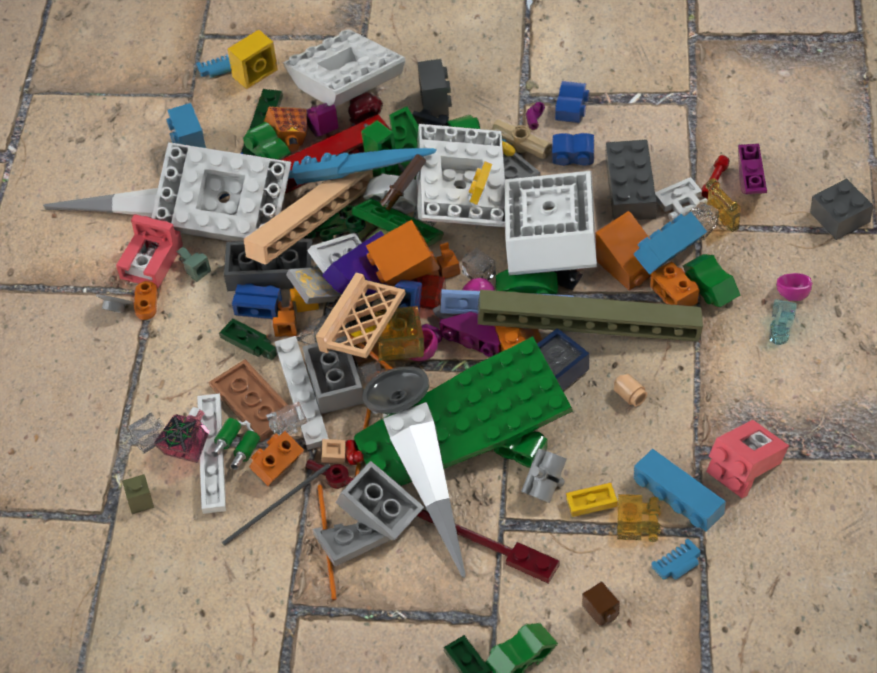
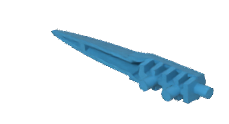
M392 149L350 155L343 153L338 156L325 153L321 158V162H317L316 157L305 156L301 161V165L299 161L294 162L288 179L294 178L298 185L343 178L351 173L412 160L416 154H420L423 157L434 154L437 149Z

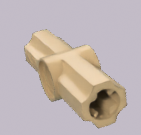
M497 119L493 123L491 130L501 131L502 139L512 144L516 152H529L541 159H546L549 156L552 143L531 134L527 126H514L501 119Z

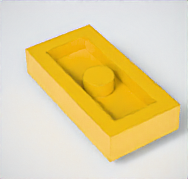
M484 161L482 169L477 168L469 189V193L472 194L469 202L478 205L492 167L491 163Z
M612 483L566 493V500L572 517L618 507Z

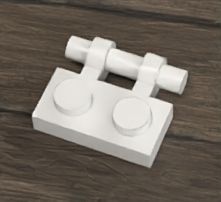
M691 177L655 192L656 201L664 212L673 209L674 212L668 214L671 222L680 214L686 216L690 212L698 213L703 211V208L709 206L707 198L698 199L702 195V190ZM687 202L690 203V205L682 207L683 204Z

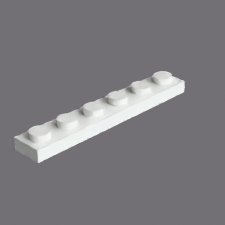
M296 336L275 341L276 351L307 450L321 447L322 439L329 438Z
M219 393L197 396L203 514L226 511L224 451L222 450L218 457H214L211 454L216 446L214 439L222 427L221 396Z

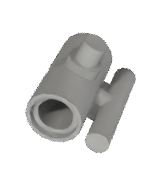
M538 448L521 492L550 503L555 488L557 486L562 487L565 483L564 479L561 478V473L567 459Z

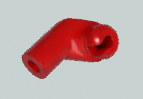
M347 440L345 442V458L352 466L363 462V454L361 451H357L355 440Z

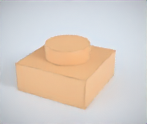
M322 439L321 463L344 464L345 440Z

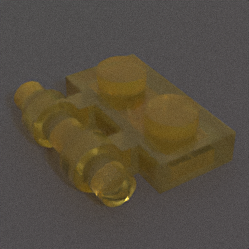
M618 494L617 540H641V532H647L650 542L658 541V534L661 532V525L658 523L661 506L657 497H650L649 503H642V495ZM642 514H647L649 521H642Z

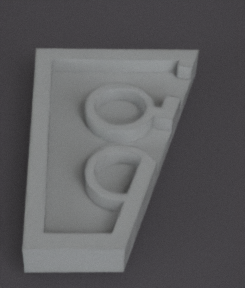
M359 521L356 524L343 526V523L336 524L334 528L322 530L321 527L313 529L314 536L335 567L392 540Z

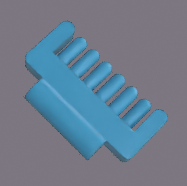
M225 55V58L221 56L220 59L217 57L216 61L212 59L211 62L209 60L206 63L202 62V65L200 62L196 63L202 77L209 75L210 78L231 72L228 55Z
M686 539L685 545L681 544L680 547H676V551L672 550L671 554L667 553L666 557H662V561L660 559L657 562L653 561L652 569L664 580L670 576L677 580L699 565L697 558L700 556V550L691 540Z

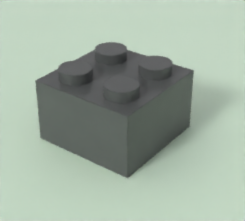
M441 59L417 62L423 109L430 110L434 117H439L441 114L449 116L448 107H452L451 95H447V93H451L450 81L445 80L448 79L447 66L443 67Z
M846 178L813 195L810 213L837 240L870 223L873 204Z

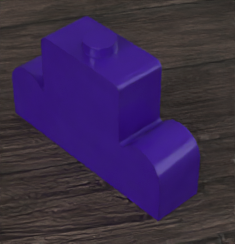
M379 231L328 267L322 277L334 290L343 294L355 273L363 274L367 281L382 284L376 274L379 269L376 264L372 266L366 256L369 253L366 245L384 236L383 232ZM368 289L365 294L369 296L377 293V291Z

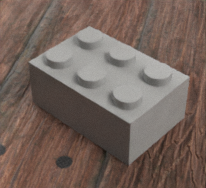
M343 336L336 339L335 342L342 343L347 341V338ZM318 343L303 346L305 363L321 414L364 403L362 385L352 354L332 349L328 353L321 352Z

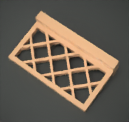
M355 273L316 335L319 350L328 353L332 349L367 358L404 298L405 290L367 281L363 274ZM368 289L377 291L375 294L365 296ZM396 295L392 300L385 301L384 299L385 296ZM381 299V304L370 306L369 302ZM366 304L367 309L355 312L356 307ZM386 309L387 312L384 315L375 317V312ZM371 314L373 319L360 322L359 318ZM356 320L358 323L352 327L345 328L346 323ZM376 325L377 328L374 331L365 333V328ZM361 330L363 335L353 339L350 338L349 334ZM343 336H346V337H347V341H345V342H342V343H336V342H335L336 339H338V338H340V337H343ZM363 341L367 343L364 349L354 347L355 344Z

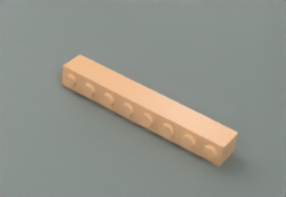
M373 170L351 173L343 178L325 180L244 238L246 257L265 265L363 194L370 179L373 178Z

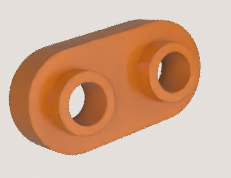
M143 281L135 288L134 310L136 316L142 320L151 319L157 312L158 292L156 285L151 281Z

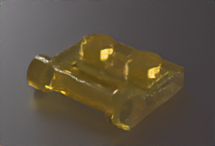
M715 178L710 179L706 183V188L709 190L707 206L712 213L714 212L719 217L724 226H727L731 232L739 229L741 206L736 201H732L721 189L720 183Z

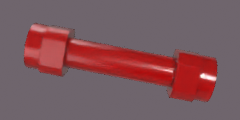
M718 156L713 165L715 169L709 181L701 189L702 197L711 199L716 193V184L722 172L727 170L730 160L727 156Z

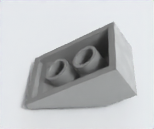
M372 461L347 485L335 502L352 518L393 541L424 508L423 505Z

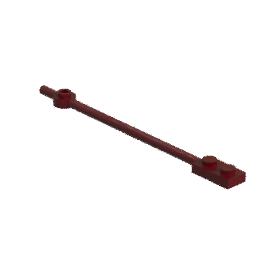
M309 459L305 467L317 472L324 465ZM341 464L332 465L322 473V475L326 476L327 484L335 489L343 488L354 479L349 477L348 469ZM423 509L417 515V517L434 524L428 511ZM455 523L457 535L507 556V566L549 584L560 566V560L519 542H516L515 546L510 548Z

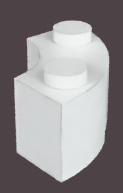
M382 174L370 179L363 198L365 200L372 198L379 202L382 201L390 190L389 186L393 185L399 176ZM413 179L403 192L404 196H400L392 207L404 214H409L418 209L417 180Z

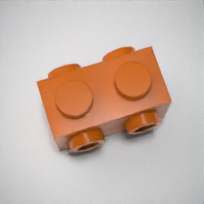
M672 261L651 273L650 287L666 304L693 306L698 303L699 288L697 284L691 281L685 275L683 269L677 267Z
M286 431L280 436L277 433L273 435L267 442L269 446L264 451L260 448L251 457L253 461L249 468L267 486L274 482L304 452V449Z

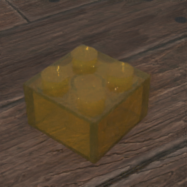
M418 306L396 309L376 342L379 361L424 357V337ZM383 309L375 312L374 315L375 317H379L381 315H384L387 311L386 309Z

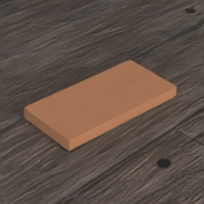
M246 359L209 382L211 389L216 394L220 393L221 400L241 422L248 421L251 423L250 428L259 435L260 443L297 419V414Z

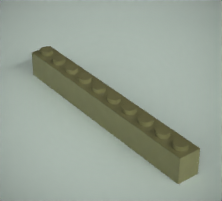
M480 290L477 305L479 325L555 330L558 328L561 331L696 342H699L703 329L701 307L492 290Z

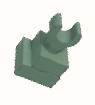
M185 247L176 251L181 256L178 259L184 264L186 273L196 282L211 272L208 258L203 253L191 255Z

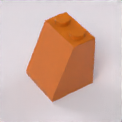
M627 211L595 232L597 262L630 291L634 287L640 286L646 279L651 277V274L645 270L633 255L639 249L638 244L646 237L649 238V236L632 213Z
M412 220L366 245L369 251L366 254L372 266L376 264L379 269L376 272L382 284L386 282L388 286L394 287L400 280L410 281L440 269L422 234Z

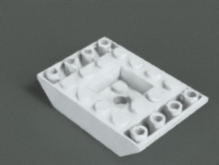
M343 30L338 36L327 38L318 46H311L301 54L290 56L289 60L283 62L300 90L323 103H327L328 106L334 104L337 107L402 74L405 57L352 30Z
M419 124L417 148H434L437 151L434 154L424 156L426 163L417 174L418 219L422 221L505 227V178L501 131ZM484 161L491 163L492 167L478 205L469 202L472 196L469 193V189L477 168L482 169ZM455 186H461L464 189H457Z
M168 142L151 218L172 223L174 229L182 234L230 242L244 241V238L281 213L291 162ZM224 193H228L230 195L229 201L226 203L219 202V197Z
M592 171L505 179V235L509 275L597 267Z

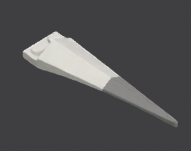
M158 188L49 203L43 206L46 210L99 211L152 217Z
M425 402L383 418L401 461L461 576L465 578L466 574L452 513L436 427L428 404Z

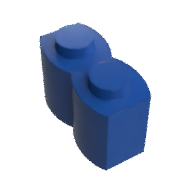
M561 82L555 108V120L580 123L581 117H585L586 105L584 103L589 100L590 91L586 90V83Z
M560 133L553 135V164L560 166L573 163L582 166L593 164L594 135L589 133L575 135Z

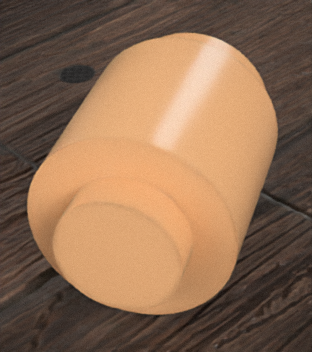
M630 374L620 375L614 382V391L629 405L637 407L645 401L647 397L645 387Z

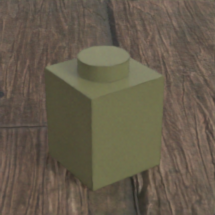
M145 474L122 480L132 514L154 508Z

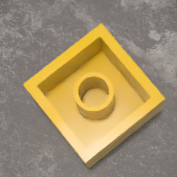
M260 30L255 31L227 48L232 77L246 89L278 70L274 43Z

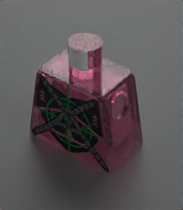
M192 407L187 417L178 414L173 415L155 440L154 445L164 455L198 463L209 434V430L201 422L205 413L196 407Z

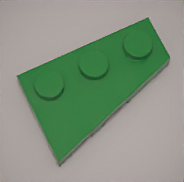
M406 106L389 115L396 149L417 148L419 126ZM411 160L400 164L405 169Z

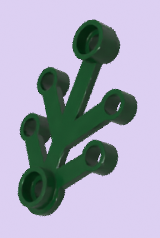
M348 205L342 208L343 216L346 219H341L337 212L304 236V238L312 239L316 236V232L321 231V241L326 242L334 239V235L343 232L359 233L365 228L366 223L365 220L352 215L354 206Z

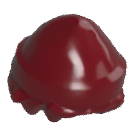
M367 91L351 99L348 113L351 117L350 122L357 125L368 118L380 114L383 108V102L380 97Z

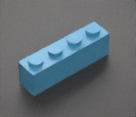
M692 212L686 216L680 214L672 223L671 221L668 222L661 229L650 235L649 238L643 239L638 244L639 249L633 255L645 270L651 274L698 241L707 231Z
M653 448L634 465V480L636 483L651 491L658 500L665 501L676 513L684 515L695 527H700L707 532L724 515L725 500Z

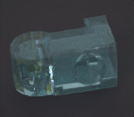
M775 299L772 311V318H775V320L771 322L769 339L772 343L782 345L788 341L796 316V303Z

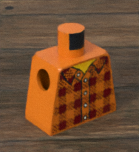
M269 107L264 122L272 126L278 138L287 145L290 152L297 151L299 146L303 145L307 133L306 108Z

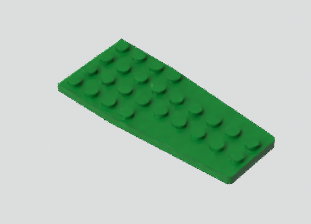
M533 337L466 369L427 392L423 399L413 406L415 407L425 402L428 404L436 427L444 469L510 443L573 412L567 397ZM383 418L355 434L354 440L363 454L366 465L372 461L399 486L412 482L390 439Z

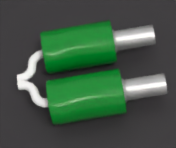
M228 418L214 439L216 446L211 454L214 457H218L223 449H228L240 431L241 426L246 425L248 431L244 433L233 452L235 459L231 467L237 470L242 462L249 460L260 442V437L250 428L251 423L248 421L240 422L234 418Z

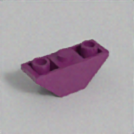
M327 103L306 109L307 125L315 137L322 136L339 128L334 104L328 106Z
M759 143L738 145L741 192L745 195L767 193Z
M474 312L445 318L439 322L442 337L448 341H454L468 349L479 351L488 357L501 352L500 341L494 326L479 325L478 314Z

